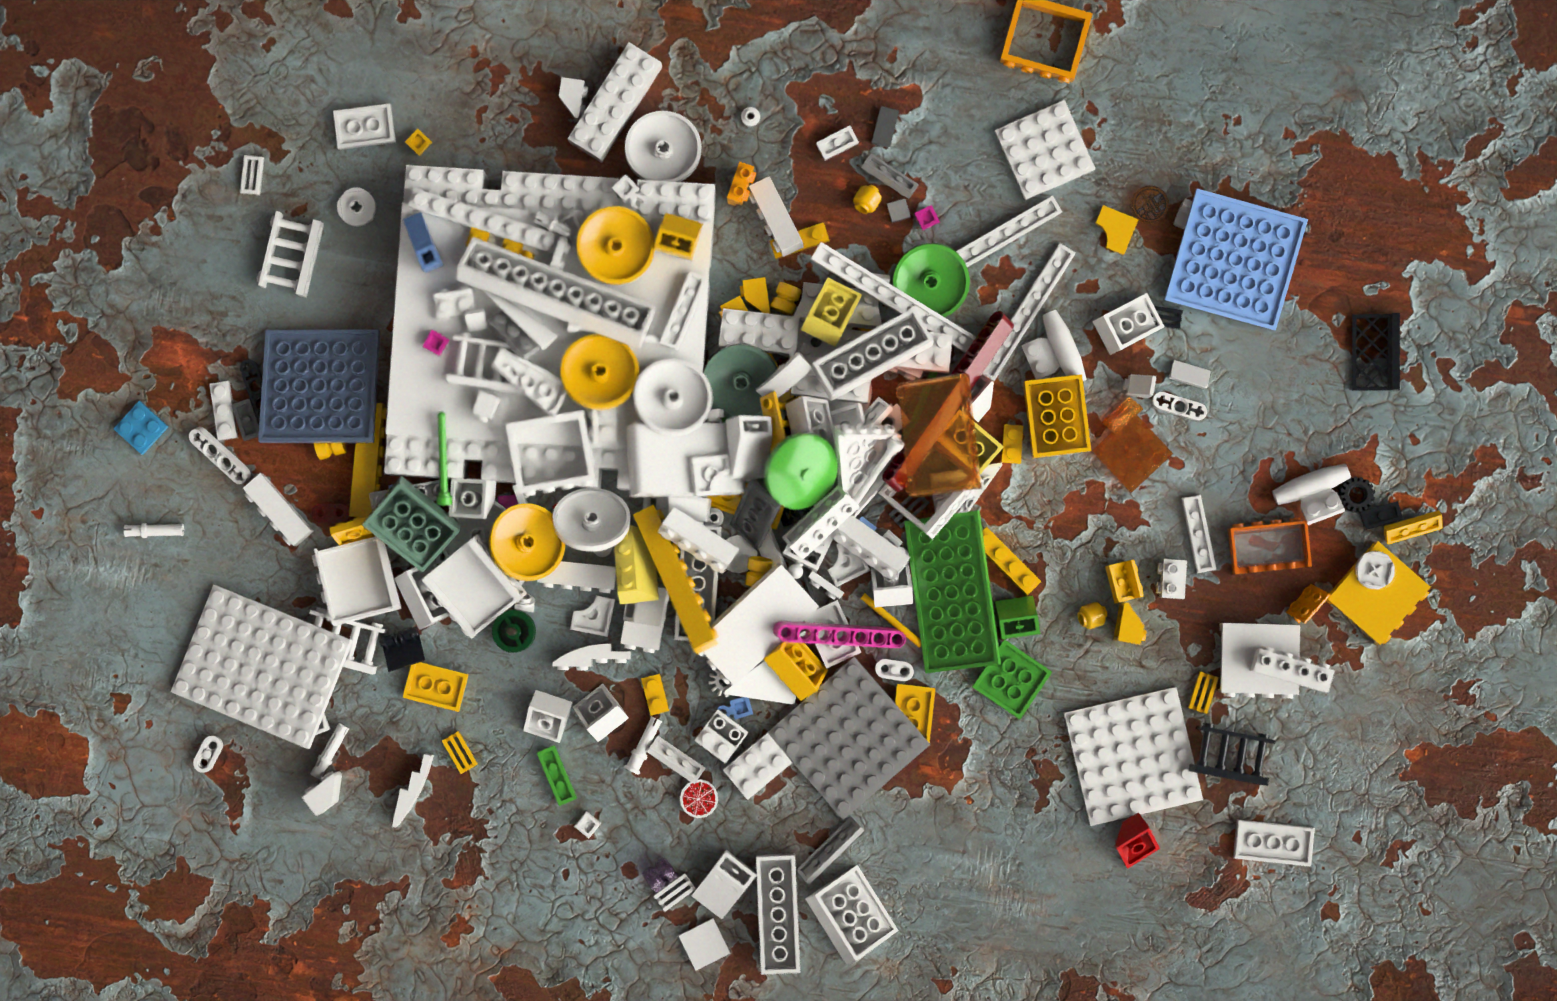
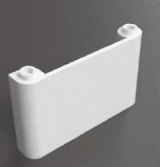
M633 421L632 425L626 427L630 497L694 496L689 458L729 455L726 423H702L690 433L669 436L653 431L642 421ZM731 474L721 477L715 486L714 495H743L746 490L745 478H731Z

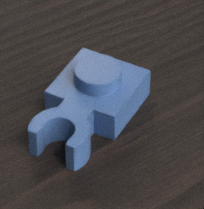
M748 697L730 700L731 706L729 707L726 705L718 707V710L725 709L727 712L726 716L728 717L733 714L734 719L753 714Z

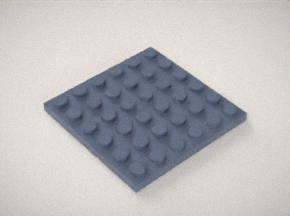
M379 329L266 330L258 441L260 443H374L380 345Z

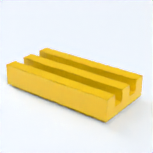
M1199 671L1188 708L1207 714L1219 677ZM1203 677H1206L1205 682H1204V685H1203V689H1202V692H1201V695H1200V698H1199V701H1198V704H1197V707H1196V706H1194V703H1195V700H1196V697H1197V694H1198V690H1199V687H1200L1202 678H1203ZM1210 679H1212L1211 687L1205 702L1204 709H1202L1201 707L1208 688V684Z
M459 731L442 740L460 774L478 765ZM455 737L459 739L472 764L469 765L454 739ZM449 741H451V743L453 744L455 750L457 751L459 757L465 765V768L461 766L459 760L457 759L456 755L454 754L452 748L448 743Z

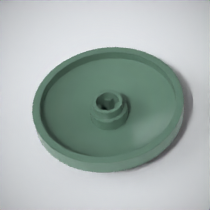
M733 344L716 352L704 370V375L709 381L712 390L711 406L714 409L724 410V416L729 419L737 416L763 415L759 399L762 396L756 389L777 370V366L772 358L760 348L749 344Z

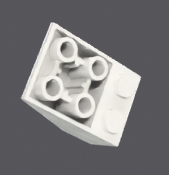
M737 416L726 420L731 478H764L765 466L773 436L771 417Z
M726 850L691 896L719 918L723 919L757 876V872Z

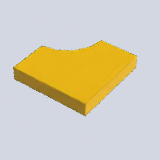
M1103 205L1095 224L1100 226L1106 234V249L1124 255L1139 219Z

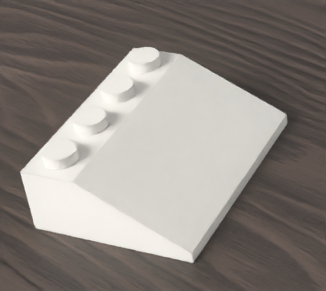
M858 865L805 898L846 965L858 961L898 931Z

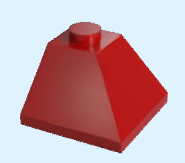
M1139 812L1122 822L1115 847L1128 869L1159 850L1160 847L1150 827Z

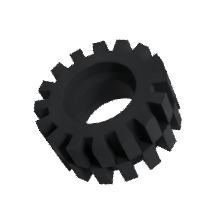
M1354 477L1342 483V486L1339 487L1338 496L1347 511L1360 512L1368 509L1373 504L1375 490L1372 489L1373 485L1369 484L1368 480H1364L1362 477ZM1354 487H1358L1363 491V498L1360 502H1354L1350 499L1349 493Z

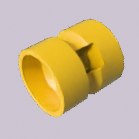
M779 282L775 291L777 297H773L770 308L793 316L796 307L794 302L799 300L802 290L790 284Z
M314 443L319 460L329 458L332 453L338 456L347 452L345 443Z
M761 556L748 557L747 568L750 571L746 574L745 584L752 587L772 568L773 560Z

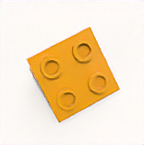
M1310 584L1303 590L1300 597L1290 605L1286 613L1294 617L1293 619L1296 622L1306 624L1331 594Z

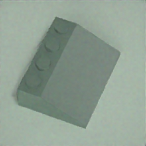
M402 476L392 485L362 524L422 573L461 529L460 522L453 517H449L445 510Z

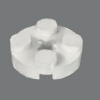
M350 188L339 198L337 211L345 223L359 227L366 225L374 219L376 202L372 195L364 189ZM355 202H358L359 205H362V208L359 209V212L352 210V206H355Z

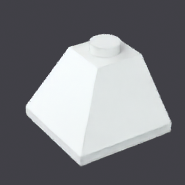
M981 375L959 408L979 422L991 408L994 383Z

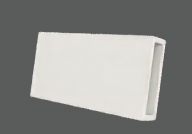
M777 562L710 625V627L714 626L719 637L716 638L718 644L699 653L701 657L705 655L709 659L707 661L708 665L714 671L718 669L722 673L719 677L726 684L730 682L735 686L782 642L773 632L774 625L777 622H804L819 606L788 571ZM787 627L781 630V636L787 633Z

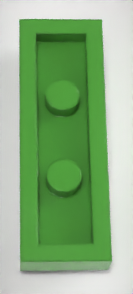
M553 745L537 752L558 805L561 806L577 799L556 746Z

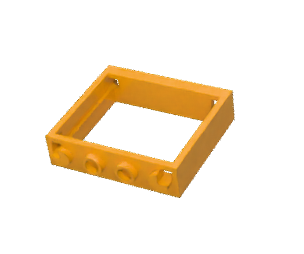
M1017 0L999 62L1008 66V68H1021V71L1031 74L1036 72L1043 78L1050 79L1053 77L1057 78L1061 83H1073L1093 13L1047 0ZM1021 6L1083 23L1070 72L1008 54Z

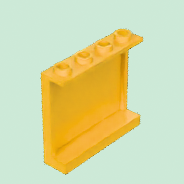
M1375 541L1364 553L1380 551L1387 554L1395 566V575L1392 581L1381 589L1364 587L1357 580L1355 563L1330 591L1331 595L1326 601L1329 604H1333L1375 641L1374 644L1384 645L1391 638L1390 633L1402 626L1404 617L1411 615L1415 611L1417 602L1419 600L1423 601L1428 596V590L1431 587L1379 541Z

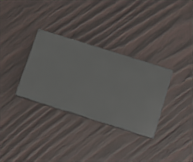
M752 479L746 487L730 525L757 550L761 547L781 504L755 479Z

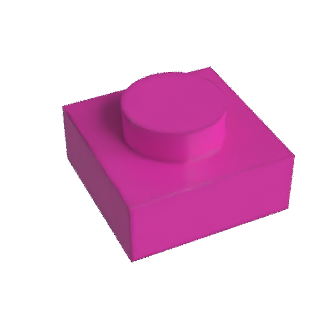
M932 205L914 213L922 231L940 223Z
M431 330L422 346L441 356L450 340Z

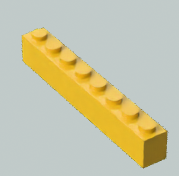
M653 504L633 514L693 650L699 654L717 645L716 638L719 637L714 626L710 627L708 621L711 618L707 610H703L700 605L703 603L699 592L695 593L693 589L696 586L691 575L687 576L685 572L688 567L684 559L680 560L678 553H680L678 545L672 543L671 540L665 539L658 533L663 523L662 520L665 519L662 510H657Z

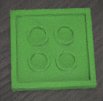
M1004 639L999 646L1001 664L985 666L972 687L1020 720L1052 671Z

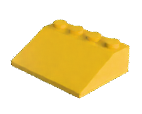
M1082 374L1024 381L1023 389L1032 459L1091 451Z

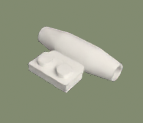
M1057 310L1044 314L1042 317L1047 338H1037L1021 345L1036 380L1054 374L1060 367L1066 376L1082 374L1083 382L1086 381L1081 356L1065 322Z
M1346 464L1325 467L1294 478L1274 489L1272 493L1277 505L1301 501V511L1307 524L1310 525L1345 512L1338 493L1332 488L1348 480L1351 476Z

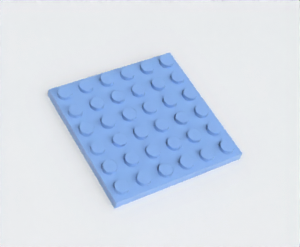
M1196 189L1164 300L1276 331L1308 219Z

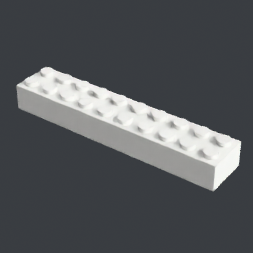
M474 237L458 265L456 280L640 349L650 327L656 306Z

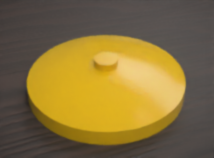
M612 206L597 210L585 220L577 236L576 250L581 265L590 276L605 284L622 285L638 279L648 269L654 257L655 241L650 226L639 214L628 208Z
M591 334L578 339L566 350L561 362L560 376L565 391L574 401L587 408L604 410L622 404L633 394L639 378V365L634 352L627 344L601 334Z
M518 504L506 509L496 518L489 533V549L495 564L506 575L517 580L534 581L549 575L558 567L564 556L565 543L559 539L554 531L553 514L535 504Z

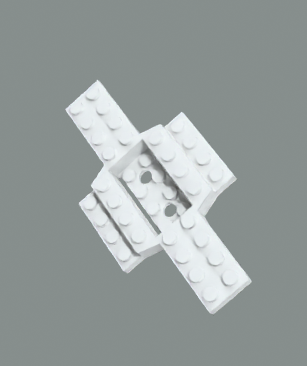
M804 282L802 299L794 316L723 308L719 347L724 348L733 344H749L760 348L766 353L789 357V359L799 352L812 365L816 360L868 332L845 329L836 347L822 341L819 347H813L810 341L814 336L801 330L803 326L801 321L805 322L824 284ZM850 288L862 294L847 327L874 330L881 326L882 322L878 308L879 301L858 288ZM929 332L934 340L932 346L896 365L895 368L948 374L953 335ZM813 369L792 386L791 395L829 399ZM872 379L834 400L867 404L869 386Z

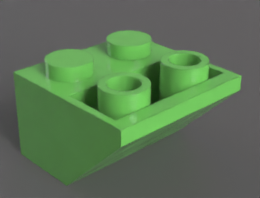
M1033 596L995 601L1000 639L1040 634L1038 614Z

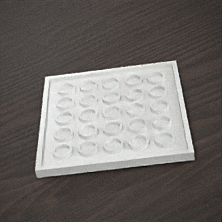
M1177 687L1063 713L1090 826L1127 818L1138 812L1145 814L1203 800L1197 773L1188 771L1189 764L1195 763Z

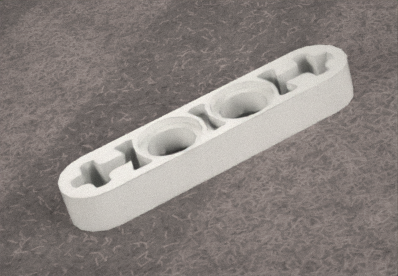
M197 427L190 431V442L233 482L243 484L250 479L251 473L248 467L205 428ZM210 444L215 446L216 454L210 451ZM224 457L230 460V467L224 464Z

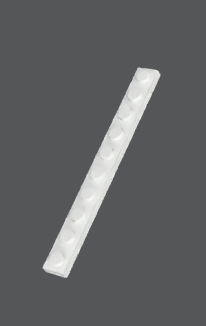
M820 242L813 253L812 261L899 314L915 308L929 332L952 334V346L963 353H966L975 340L976 336L824 243Z

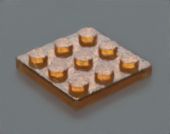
M1135 412L1129 415L1091 451L1130 493L1173 454Z

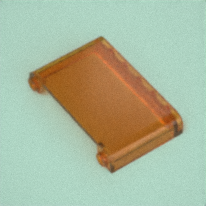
M963 373L898 383V387H895V393L900 401L908 478V481L905 482L906 492L915 498L982 489L969 374Z

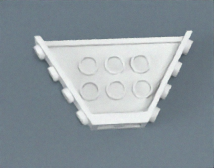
M847 424L833 426L838 463V485L852 498L857 494L887 451L889 439L892 436L901 439V435L895 431L893 426L889 424L884 426H877L875 424L870 426L861 424L856 426H849ZM897 453L892 455L858 504L859 508L851 515L856 517L885 485L882 475Z

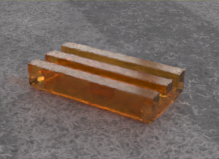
M1129 396L1102 421V424L1115 435L1140 413L1143 408Z

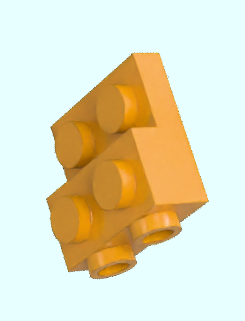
M739 161L727 196L728 204L735 206L736 204L742 205L743 201L747 202L750 190H747L749 183L753 184L756 177L754 166Z

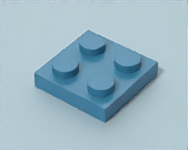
M138 401L113 429L141 455H144L169 426L143 402Z

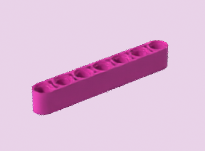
M779 621L773 628L775 636L784 642L900 648L906 642L904 633L893 627ZM787 627V633L781 636V630ZM806 628V634L800 637V631ZM824 629V635L818 638L819 631ZM843 631L842 637L837 639V633ZM861 632V637L855 640V635ZM876 633H879L880 636L878 640L874 641V635ZM898 634L897 640L892 642L893 635Z

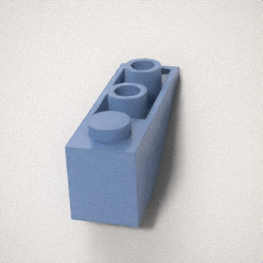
M419 212L403 219L423 271L428 273L444 266L422 213Z

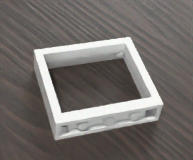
M585 410L558 414L555 418L547 416L506 424L518 494L523 493L524 496L534 495L536 490H543V493L555 491L554 487L562 486V489L573 488V484L576 483L586 486L593 484V480L597 479ZM578 419L588 475L524 486L514 430Z
M937 441L925 459L933 450H936L965 473L967 477L926 524L922 523L892 498L896 492L888 484L885 483L884 487L879 491V495L932 539L983 481L976 472Z

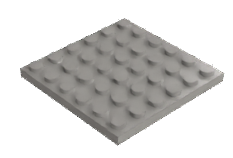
M855 656L823 683L817 692L808 696L768 731L770 736L842 820L930 745L928 740Z

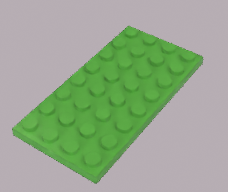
M980 511L954 514L933 539L910 520L904 521L925 674L1001 664ZM931 517L922 518L919 520L922 523L926 524Z

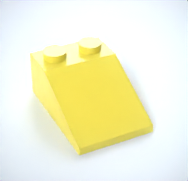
M827 278L801 330L836 347L862 294Z

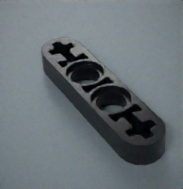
M247 359L240 364V372L259 423L260 409L257 407V402L261 399L262 375L258 364L253 360ZM248 363L251 366H254V368L251 369L252 374L254 376L257 375L258 377H253L249 380L247 379V377H251L250 373L248 371H245V368H247ZM254 381H258L261 385L260 389L256 392L252 391L250 387Z

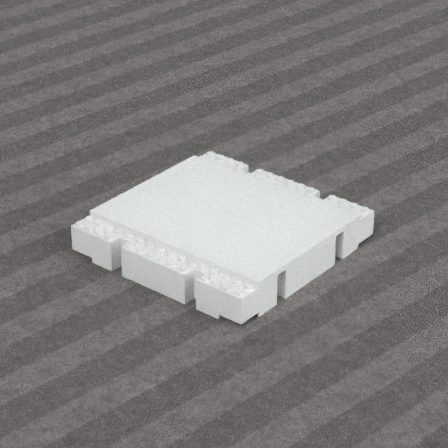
M406 165L404 202H402L384 473L392 476L440 479L438 413L442 411L445 413L448 479H468L469 462H482L481 480L516 484L506 424L550 416L526 395L446 382L447 374H453V371H455L460 343L453 340V335L459 336V333H466L471 335L470 338L505 342L489 327L488 329L469 332L465 316L437 319L433 294H437V290L449 289V292L457 291L456 288L468 286V289L474 291L476 310L484 308L487 320L503 310L482 289L456 280L458 265L468 248L465 244L471 227L409 208L408 204L414 188L548 231V228L534 222V219H537L535 216L539 211L552 218L556 217L560 221L562 217L573 211L582 210L585 219H587L597 210L612 206L628 208L639 214L650 226L654 241H656L665 213L703 223L693 261L655 251L652 262L643 275L627 284L610 285L594 279L583 268L572 246L569 254L564 256V272L656 306L653 320L646 334L659 336L660 338L663 336L689 271L708 278L678 351L660 343L655 344L644 341L640 349L628 345L637 358L640 376L653 363L666 359L686 361L696 366L704 374L710 293L709 267H711L714 232L715 184L638 180L637 187L639 190L637 194L643 195L646 202L644 203L641 199L636 200L635 204L639 207L636 210L633 208L630 199L625 203L612 190V187L619 181L618 178L503 171L501 190L488 189L489 178L484 170ZM419 212L424 217L444 266L425 273L420 265L403 219ZM490 234L488 243L501 248L504 238ZM524 245L523 250L535 254V261L548 266L551 265L554 254ZM528 307L544 322L543 326L558 337L545 350L539 346V351L525 360L557 377H561L562 358L570 345L584 336L598 333L581 330L575 333L567 332L569 322ZM431 330L450 340L441 356L422 346ZM467 343L463 367L465 377H472V374L475 372L478 344ZM486 347L482 372L483 379L491 380V377H494L495 369L492 368V365L497 357V347ZM506 349V351L517 356L514 350ZM501 377L504 383H510L506 378ZM479 391L500 398L493 420L488 419L487 422L476 419L477 415L472 413L471 404L473 399L478 397ZM634 392L625 402L617 406L618 442L594 443L593 438H590L597 479L593 480L591 485L581 486V483L573 484L574 487L601 489L602 470L618 471L617 488L623 491H630L626 427L632 425L633 421H642L634 406ZM566 396L556 415L585 410L588 432L589 427H593V421L589 419V408L578 404L570 396ZM578 419L514 430L524 484L534 485L588 475Z

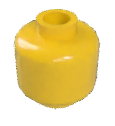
M874 185L861 186L853 198L856 210L863 214L873 213L881 201L879 190Z
M1098 602L1083 605L1077 614L1080 625L1089 630L1104 625L1108 616L1106 608Z

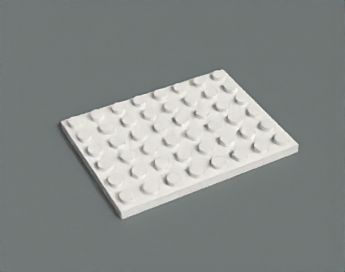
M213 584L171 692L310 749L353 640Z

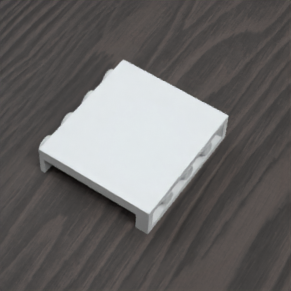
M478 534L422 579L424 587L435 595L438 604L446 608L450 618L453 621H457L461 626L462 632L471 639L527 594L516 579L506 575L498 568L491 556L489 547Z
M377 536L320 551L317 548L314 549L315 555H312L314 566H318L319 573L316 576L318 584H322L324 590L320 593L323 603H327L328 610H325L327 621H331L333 626L401 609L386 543Z
M1220 623L1221 680L1218 692L1224 693L1225 697H1235V693H1243V697H1255V694H1262L1263 698H1274V694H1281V698H1293V695H1299V685L1250 671L1256 648L1262 649L1263 646L1273 648V653L1281 654V651L1293 654L1292 658L1299 660L1300 625Z

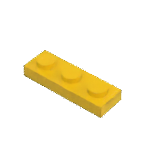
M824 222L799 230L798 233L804 247L791 254L817 246L820 242H829ZM770 240L775 259L782 258L781 252L777 253L772 242L775 240Z
M1438 510L1384 526V538L1387 545L1443 529L1442 514Z

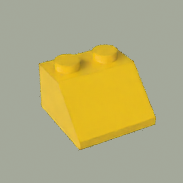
M1120 602L1113 640L1141 645V642L1145 641L1146 638L1144 624L1129 603Z

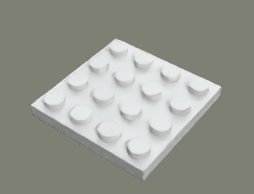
M1065 100L994 131L1025 201L1095 170V166Z

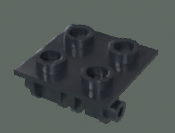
M417 626L383 636L379 640L381 647H383L388 672L425 661Z

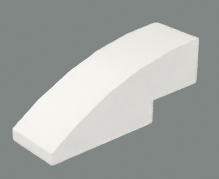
M797 352L765 380L756 391L762 397L775 391L777 398H779L813 367Z

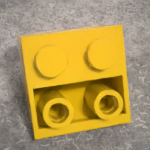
M665 213L655 241V251L693 261L703 223Z

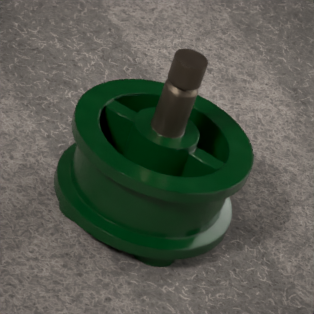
M510 610L496 618L492 627V637L500 649L510 653L521 652L529 648L534 642L536 626L533 619L527 613L519 610Z

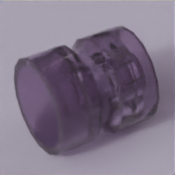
M665 857L655 863V867L650 866L642 872L644 879L656 893L665 887L666 882L670 883L678 877L676 871Z

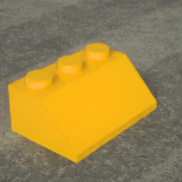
M782 641L764 658L767 665L773 669L780 680L790 688L800 701L818 691L828 672L825 665L805 643Z

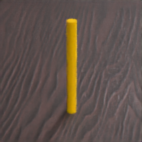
M866 593L863 594L860 598L893 627L904 633L905 637L920 648L921 639L883 607H875L874 600Z

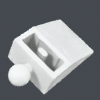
M827 536L803 560L797 554H793L787 544L782 555L796 562L789 566L788 573L794 579H798L803 574L802 566L817 572L833 538ZM813 556L815 557L816 561L814 563L809 562L808 558Z

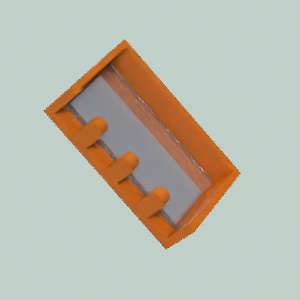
M1301 517L1290 518V522L1282 523V519L1270 520L1271 524L1263 525V521L1251 522V526L1244 527V523L1232 524V528L1227 529L1232 575L1312 567L1307 522L1301 521Z

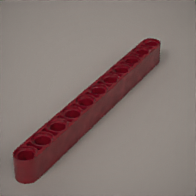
M996 311L990 316L905 440L904 447L900 452H897L884 471L882 480L895 492H899L906 487L1013 330V322L1002 311Z

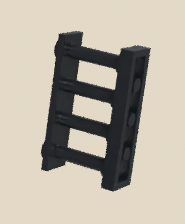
M1203 723V726H1196V730L1203 731L1199 761H1196V764H1189V772L1268 786L1269 778L1263 777L1262 773L1266 743L1275 744L1276 740L1269 739L1270 735L1258 733L1257 737L1216 729L1214 724ZM1211 732L1222 734L1218 761L1214 768L1208 767V763H1206ZM1230 736L1240 738L1236 767L1233 768V771L1226 770L1227 766H1225ZM1248 740L1259 742L1254 772L1252 771L1251 775L1244 774L1245 770H1243Z

